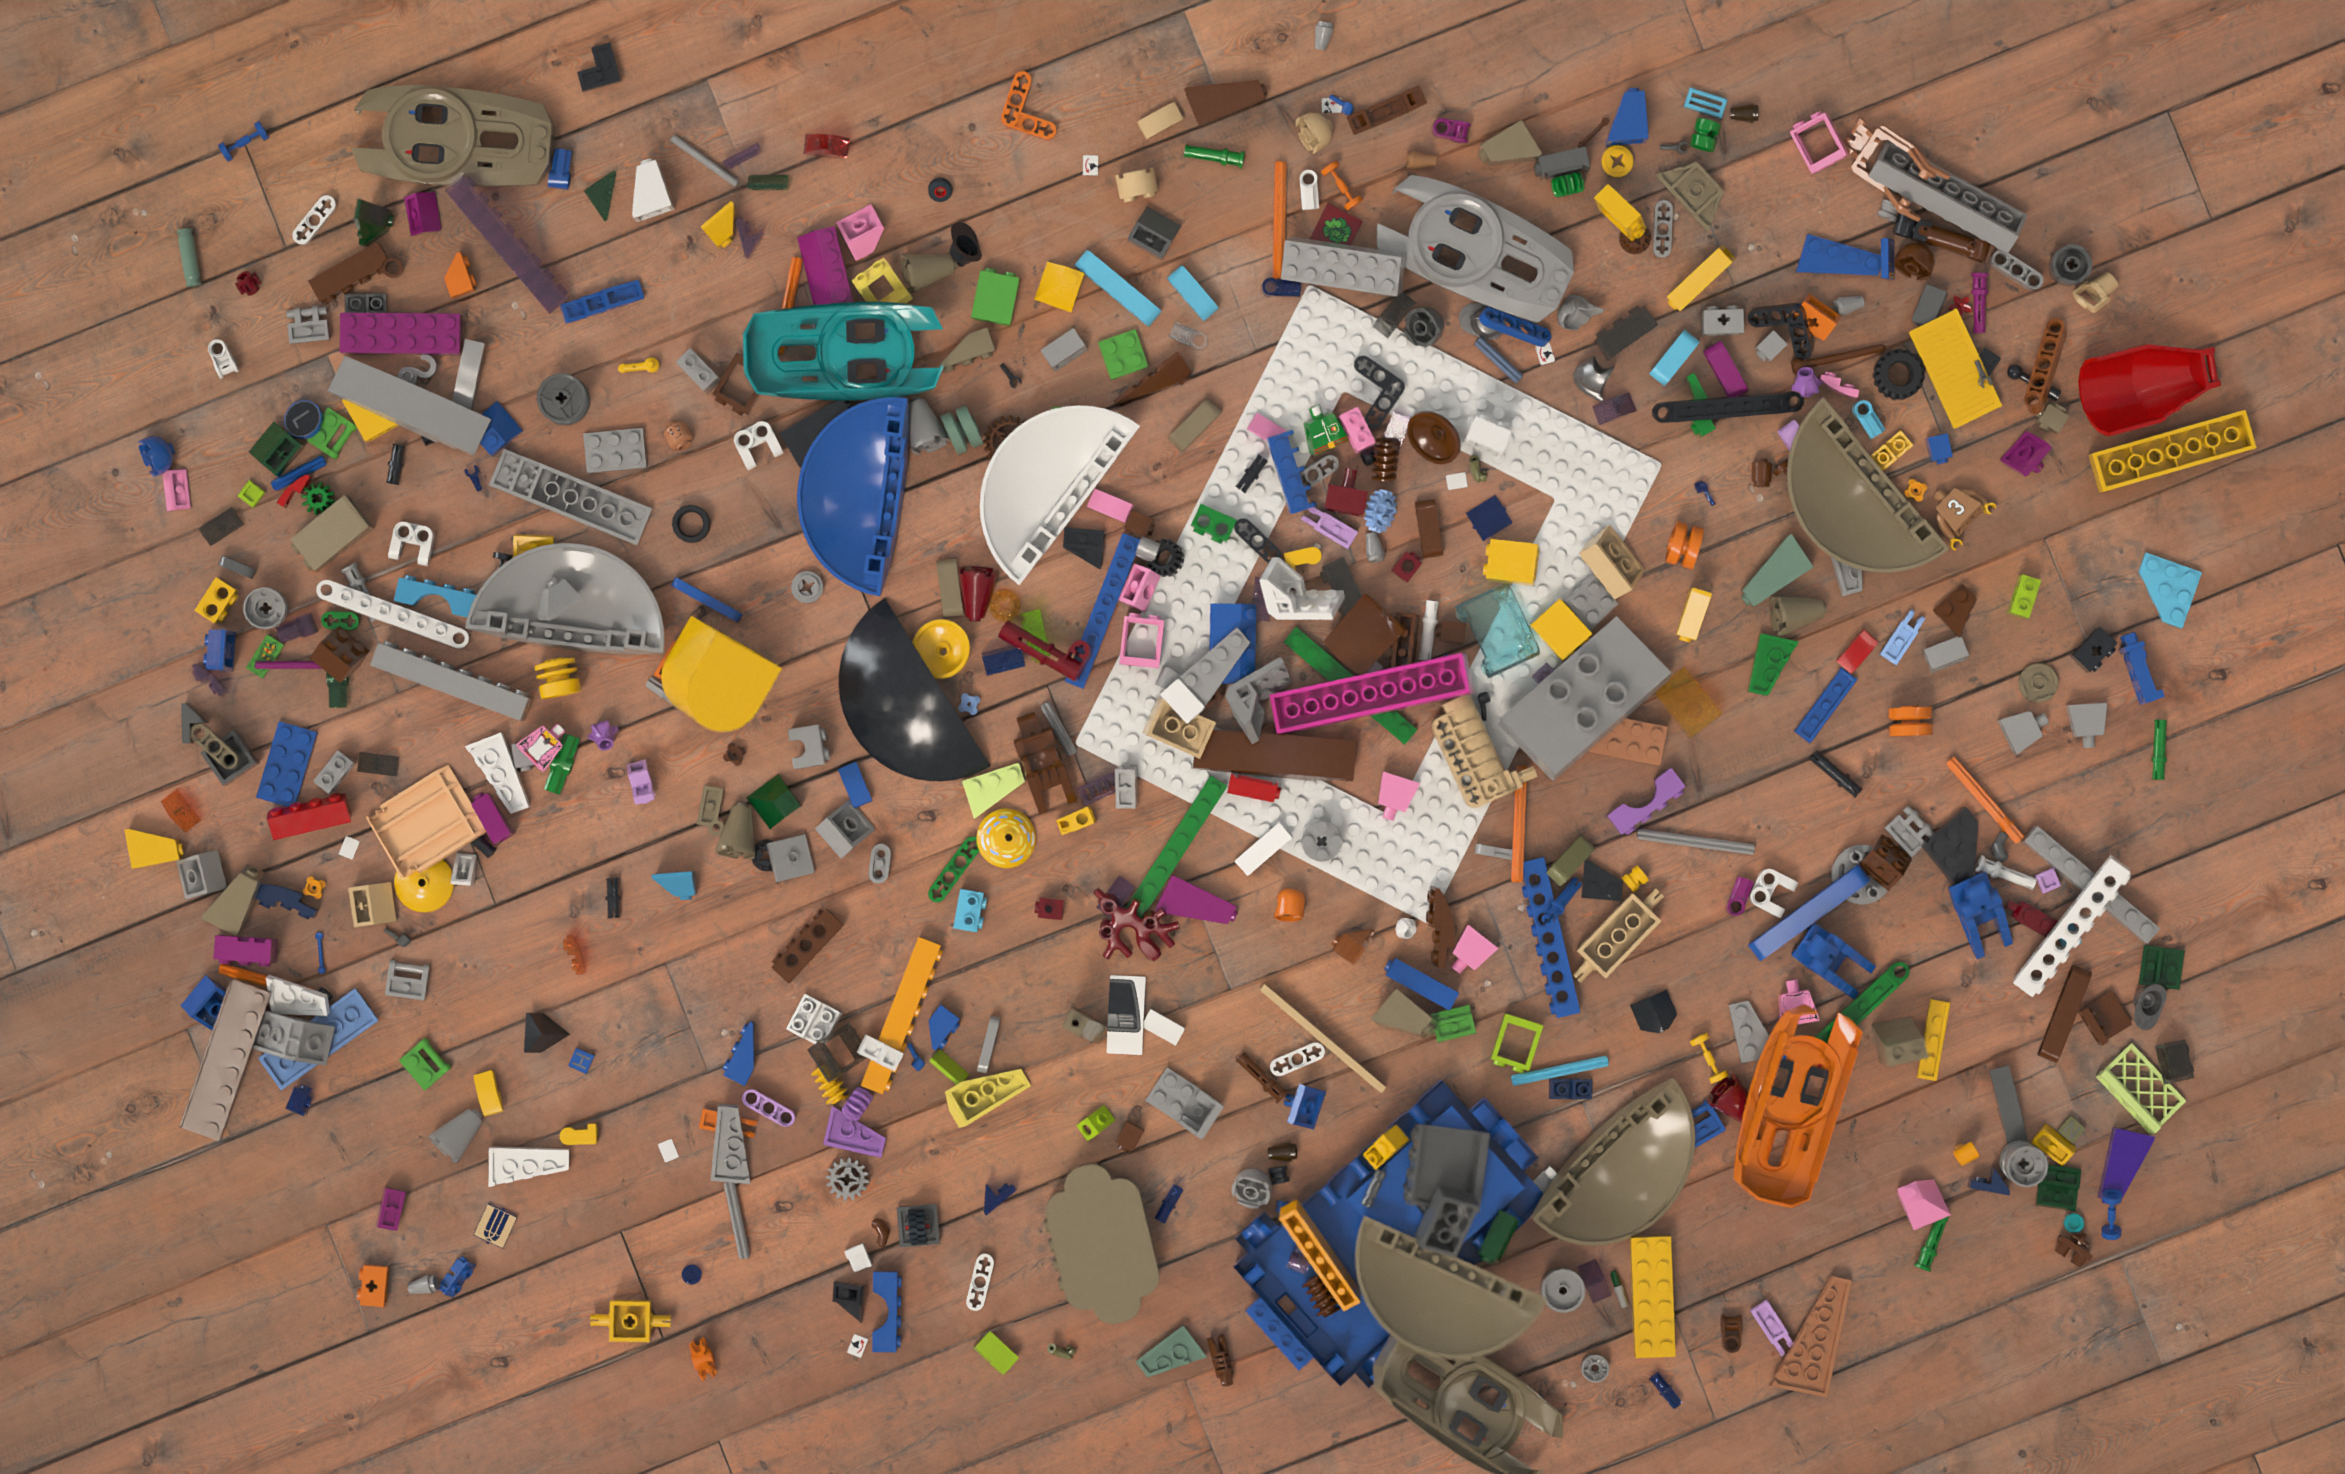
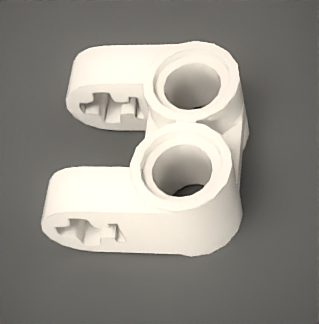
M757 422L737 432L734 436L735 446L748 471L757 467L750 452L755 446L767 442L775 458L784 454L773 429L766 422ZM760 427L767 428L768 433L765 437L757 435V430ZM744 435L750 438V442L746 446H742L739 443L740 437Z
M408 522L397 523L393 529L388 558L399 560L403 543L406 542L420 545L418 565L428 566L435 541L434 531L422 525ZM402 527L409 528V535L407 537H401L400 530ZM422 531H427L429 538L422 542L419 535Z
M1764 869L1758 874V878L1750 891L1749 900L1754 906L1781 918L1785 909L1770 902L1771 895L1778 884L1794 892L1798 882L1775 870ZM1767 873L1773 876V882L1769 885L1763 880ZM1758 891L1764 893L1765 897L1762 902L1755 900L1754 896Z

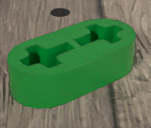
M329 611L322 615L321 624L323 627L335 630L339 626L344 630H355L360 624V618L352 612ZM332 615V618L339 619V623L333 622L332 626H329V623L325 620ZM352 615V619H355L356 622L352 623L351 627H349L348 623H342V619H349V616Z

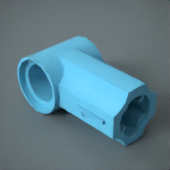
M1861 400L1853 404L1852 413L1857 417L1870 439L1886 430L1873 411L1870 402ZM1860 404H1864L1867 408L1864 415L1858 413V406Z

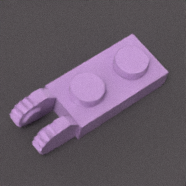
M1314 507L1308 509L1311 513L1321 518L1318 523H1315L1307 516H1303L1302 521L1344 548L1348 549L1358 533L1356 530L1326 512L1323 513Z
M1764 1300L1752 1308L1750 1312L1771 1344L1783 1356L1785 1354L1784 1349L1777 1341L1784 1337L1789 1348L1793 1342L1769 1302Z

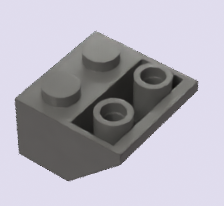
M1146 207L1127 241L1162 261L1181 225Z

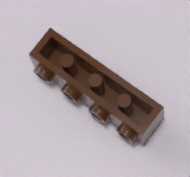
M1396 612L1394 618L1404 630L1400 637L1391 645L1393 651L1392 656L1389 657V668L1415 663L1420 615Z

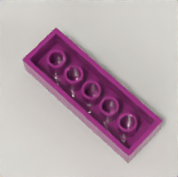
M340 313V353L343 355H462L463 316L461 314Z

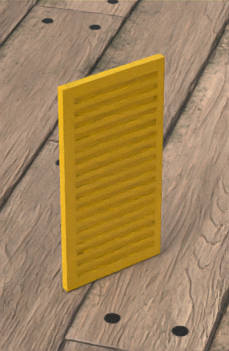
M1956 308L1908 332L1953 429L2002 407L1993 385L1990 386L1987 379L1983 381L1984 388L1978 384L1980 376L1975 361H1980L1983 372L1987 377L1989 376Z

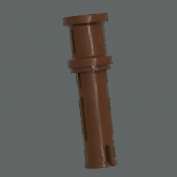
M1245 1052L1236 1060L1263 1086L1264 1092H1268L1276 1099L1275 1102L1277 1104L1289 1092L1288 1089L1285 1090L1277 1082L1276 1078H1271Z

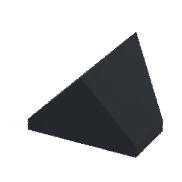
M526 1013L524 1053H542L570 1034L544 1013Z
M834 1282L832 1302L839 1304L862 1324L865 1284Z

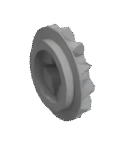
M805 571L795 576L791 584V590L798 601L811 603L822 595L823 583L817 574ZM802 580L808 584L815 582L811 587L812 595L808 591L800 593L802 588H804Z

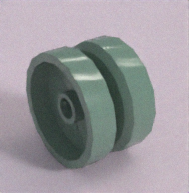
M966 404L956 409V414L960 420L958 422L955 421L953 414L950 412L940 416L958 456L968 450L964 441L966 438H968L973 448L983 445L979 435L980 430L973 415H970Z

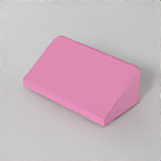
M1256 413L1247 428L1248 431L1266 442V438L1287 431L1259 413Z
M186 469L168 470L163 473L167 511L190 509Z

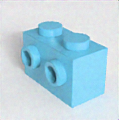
M960 889L954 929L978 932V928L982 929L984 917H980L981 909H985L987 897H984V893Z

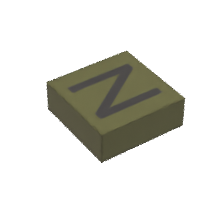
M2069 1116L2057 1131L2073 1144L2084 1132L2085 1128L2073 1117Z

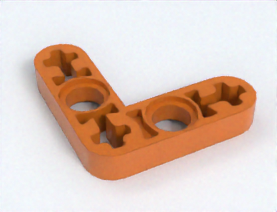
M1018 72L1014 76L1001 114L1002 124L1010 129L1043 140H1052L1056 135V127L1053 123L1022 113L1032 80L1027 72ZM1022 76H1026L1028 81L1027 84L1024 83L1022 86V90H1026L1025 93L1013 90L1014 87L1019 88L1020 83L1017 79L1022 78ZM1014 94H1019L1022 97V102L1019 105H1014L1010 101ZM1008 105L1013 109H1019L1018 112L1014 110L1013 118H1015V121H1011L1010 124L1004 118L1005 115L1009 116L1011 109H1007ZM1027 119H1031L1034 122V127L1031 130H1026L1023 127V122ZM1038 122L1042 123L1040 127L1047 128V126H1050L1051 131H1053L1048 136H1045L1042 130H1039L1038 134L1034 132L1037 129Z

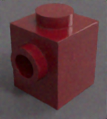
M1040 898L1039 902H1035L1034 913H1038V918L1062 920L1064 900Z

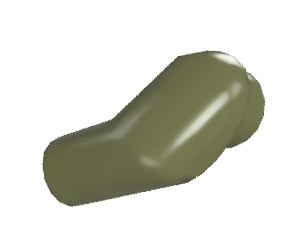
M1476 455L1470 456L1469 466L1474 480L1478 483L1480 481L1486 482L1487 472H1480L1479 457Z
M1051 1343L1047 1347V1351L1050 1354L1068 1360L1072 1359L1076 1353V1349L1071 1345L1064 1349Z

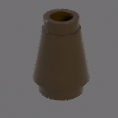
M1752 103L1730 108V120L1749 123L1759 121V106Z
M1291 1142L1269 1147L1268 1159L1289 1162L1296 1160V1143L1291 1144Z

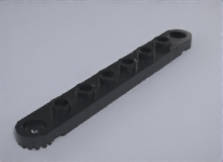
M1795 391L1660 402L1653 407L1652 416L1660 423H1674L1797 412L1804 406V398ZM1795 396L1798 402L1794 407H1791L1789 404L1790 398ZM1664 407L1667 410V414L1665 417L1660 418L1658 415L1659 409Z

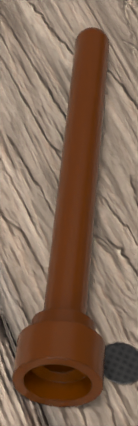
M1883 344L1806 361L1796 358L1791 360L1793 374L1797 375L1798 370L1803 367L1811 368L1885 351L1886 347Z

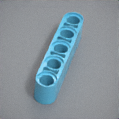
M1086 250L1075 263V266L1081 272L1085 273L1087 277L1148 327L1162 312L1089 250Z

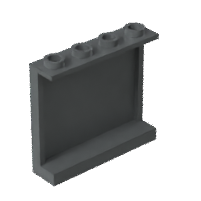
M1415 1124V1128L1412 1129L1411 1133L1413 1145L1409 1150L1410 1168L1406 1171L1408 1183L1403 1193L1405 1204L1428 1206L1437 1186L1440 1185L1473 1194L1479 1205L1477 1213H1480L1490 1133Z

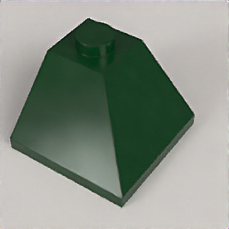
M779 774L746 797L769 829H772L802 806Z

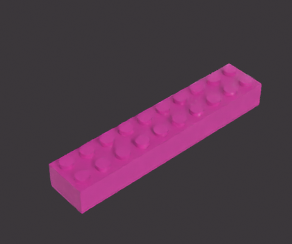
M1460 653L1275 693L1269 696L1276 732L1283 735L1474 694L1467 655Z

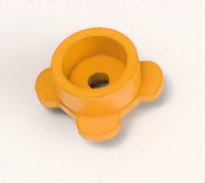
M1915 479L1909 480L1908 489L1904 492L1905 497L1914 498L1917 502L1922 501V495L1927 490V485L1916 482Z
M308 877L303 893L314 896L315 899H320L322 897L321 892L326 883L324 880L318 881L314 877Z

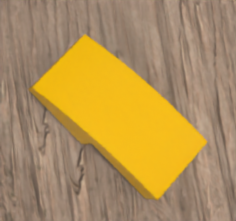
M1900 430L1870 456L1880 469L1884 471L1914 444Z
M490 1070L473 1075L483 1115L486 1117L503 1112L501 1093L497 1089L495 1072Z

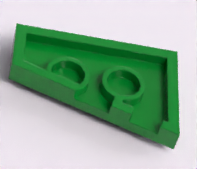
M1760 633L1747 692L1768 696L1799 641Z

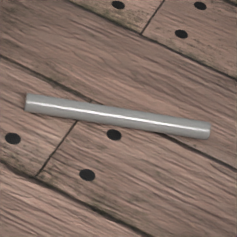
M677 135L672 137L671 142L734 187L737 186L739 183L738 179Z

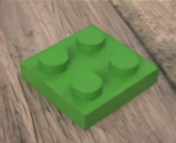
M1136 329L1098 342L1111 380L1149 367Z

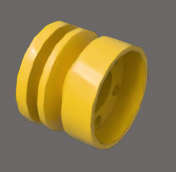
M554 658L534 666L535 671L544 670L545 672L536 676L537 679H546L547 682L539 686L541 700L582 691L579 678H570L569 674L577 671V667L568 668L567 666L576 663L575 658Z

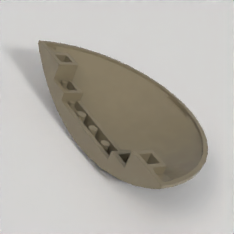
M1823 397L1805 416L1796 432L1787 464V484L1791 505L1800 525L1809 538L1820 549L1837 561L1853 568L1877 573H1892L1917 568L1948 551L1949 547L1880 469L1826 399Z
M1671 1078L1647 1091L1599 1127L1573 1153L1556 1174L1542 1195L1531 1219L1545 1231L1561 1240L1579 1245L1598 1246L1617 1243L1643 1232L1661 1218L1672 1206L1684 1187L1691 1169L1695 1150V1128L1691 1108L1685 1094L1675 1079Z
M1363 1217L1355 1252L1356 1272L1361 1293L1373 1316L1381 1326L1398 1341L1416 1351L1449 1359H1466L1492 1353L1508 1345L1523 1334L1536 1320L1548 1300L1457 1257L1420 1248L1415 1238L1369 1217Z

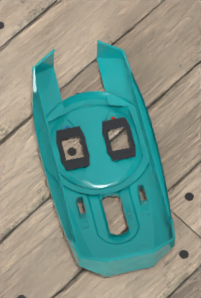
M895 302L832 303L754 313L743 332L744 374L756 394L807 400H874L914 395L935 389L945 367L941 365V368L911 369L914 360V342L910 331L943 330V327L933 308ZM875 323V339L856 340L855 324ZM815 324V329H801V325ZM813 345L816 350V356L813 361L781 362L778 357V350L781 346ZM876 363L877 379H857L856 364ZM817 376V381H803L802 378Z

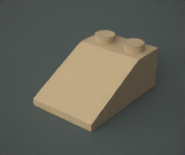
M1158 697L1142 733L1200 759L1216 722L1198 715L1187 724L1163 698Z

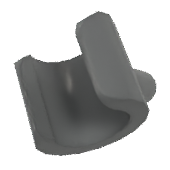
M1684 141L1677 145H1660V150H1673L1682 155L1688 151H1682L1680 147L1681 145H1688V143Z
M1975 361L1980 376L1978 379L1979 386L1984 388L1983 381L1987 379L1988 384L1991 386V378L1987 377L1983 372L1980 361Z
M387 927L384 929V932L393 937L402 947H406L411 942L405 933L399 937Z

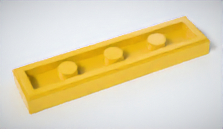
M1933 999L1929 1001L1923 1035L1928 1058L1919 1060L1917 1078L1937 1081L1950 1002Z

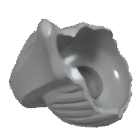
M1572 294L1568 296L1557 311L1558 324L1564 329L1578 330L1592 316L1603 313L1604 309L1590 304L1587 299L1579 295Z

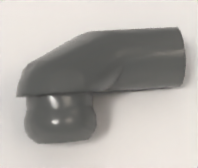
M2002 831L1999 832L1991 848L1994 857L1998 861L2005 862L2009 855L2006 853L2004 843L2009 836Z

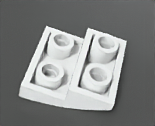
M804 994L786 1029L824 1048L842 1013Z

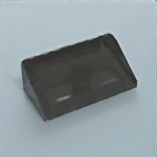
M231 507L198 528V530L209 545L212 546L242 527L244 523L235 509Z

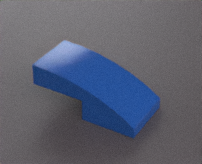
M857 762L838 769L854 809L873 801Z

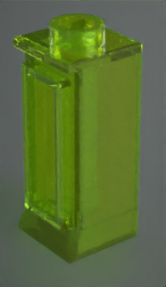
M1040 609L1020 613L1024 618L1022 620L1024 630L1047 642ZM1027 641L1028 646L1047 657L1051 656L1050 653ZM1031 658V661H1032V660H1035L1036 663H1039V662H1040V661L1036 660L1035 658Z

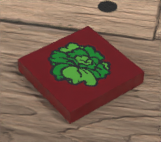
M1327 203L1310 239L1351 245L1363 221Z

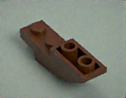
M1430 886V891L1427 893L1429 911L1426 912V922L1428 926L1435 928V931L1432 933L1434 950L1431 952V962L1438 968H1446L1447 948H1455L1454 924L1449 905L1440 888Z

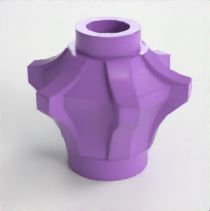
M1800 368L1797 372L1798 376L1795 378V383L1791 386L1792 391L1801 393L1802 397H1811L1814 393H1819L1818 387L1823 384L1822 380L1815 376L1812 368Z
M608 720L592 724V732L588 734L589 740L594 741L600 750L611 749L613 742L616 740L615 735L619 731L618 726L610 725Z

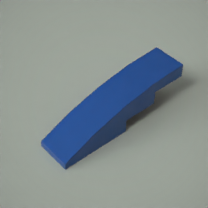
M635 280L560 305L565 324H569L643 300L644 295L639 280Z

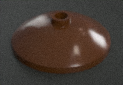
M1421 411L1409 420L1407 426L1408 438L1420 456L1432 463L1447 464L1459 455L1461 449L1460 437L1456 428L1447 418L1432 411Z

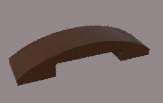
M1420 85L1395 97L1346 117L1353 134L1356 135L1422 107L1427 102Z

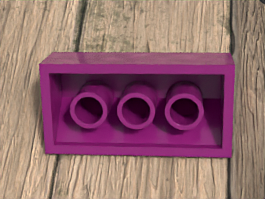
M835 226L797 237L813 304L854 302Z

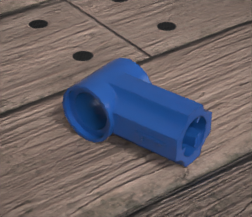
M565 149L554 150L552 170H550L548 176V187L569 189L572 151Z

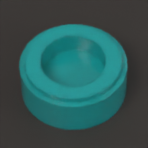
M2070 1213L2065 1216L2063 1225L2068 1232L2078 1233L2084 1227V1220L2079 1214Z

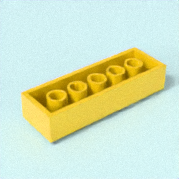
M1633 1236L1629 1238L1634 1357H1676L1671 1236Z

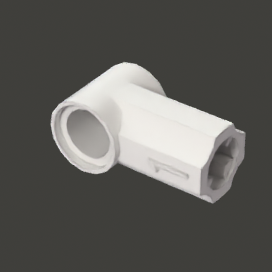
M1305 170L1299 178L1302 210L1319 209L1317 175L1312 170ZM1305 174H1311L1314 177L1312 184L1307 185L1303 182Z

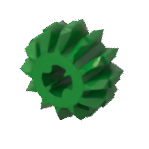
M1579 172L1563 175L1551 180L1552 192L1557 198L1580 193L1585 189L1584 178H1582Z
M319 482L318 487H316L315 483H311L312 490L307 487L304 488L308 495H301V498L307 499L302 505H309L307 508L309 513L314 509L315 516H318L319 511L323 513L325 508L328 509L330 507L329 502H336L335 499H330L331 496L335 495V492H328L330 489L329 485L323 488V482ZM322 494V502L315 503L316 499L314 497Z

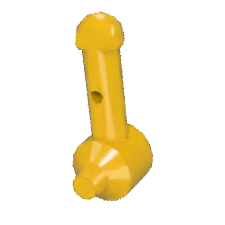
M650 357L641 363H622L618 366V371L626 373L647 370L650 373H655L659 370L660 363L657 359Z

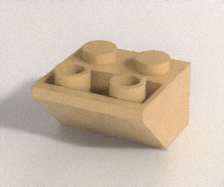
M391 882L348 888L354 927L397 921Z

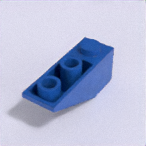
M753 1021L749 1025L745 1023L740 1033L743 1035L741 1041H736L731 1052L734 1053L732 1059H727L722 1068L725 1071L724 1076L743 1086H746L755 1068V1031Z

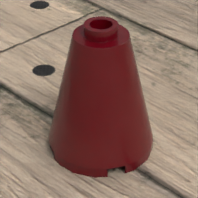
M966 566L959 567L958 573L965 616L969 618V621L980 622L986 616L998 577V570L993 572V568L971 566V570H966Z
M1732 1073L1730 1074L1731 1078L1725 1077L1715 1085L1710 1092L1713 1096L1711 1099L1707 1098V1103L1741 1123L1748 1092L1740 1079Z

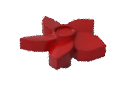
M1954 295L1953 300L1955 304H1952L1948 308L1952 311L1956 308L1960 316L1964 312H1972L1971 307L1967 305L1969 297H1964L1961 300L1958 296Z

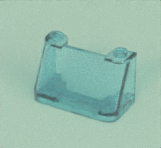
M1504 583L1454 606L1457 618L1464 623L1469 622L1485 656V659L1482 660L1481 670L1487 675L1488 679L1540 654L1536 639L1509 584Z

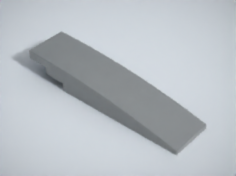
M344 356L327 391L436 443L438 441L453 449L458 448L473 456L491 422L490 418L346 356Z
M503 449L489 484L491 487L635 545H638L652 510L650 507L506 449Z

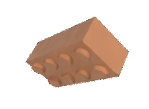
M1624 719L1587 753L1660 766L1668 727Z

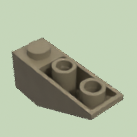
M988 328L968 334L938 368H941V365L944 366V373L955 370L956 365L962 364L967 366L974 363L973 359L981 357L983 360L992 357V353L996 351Z

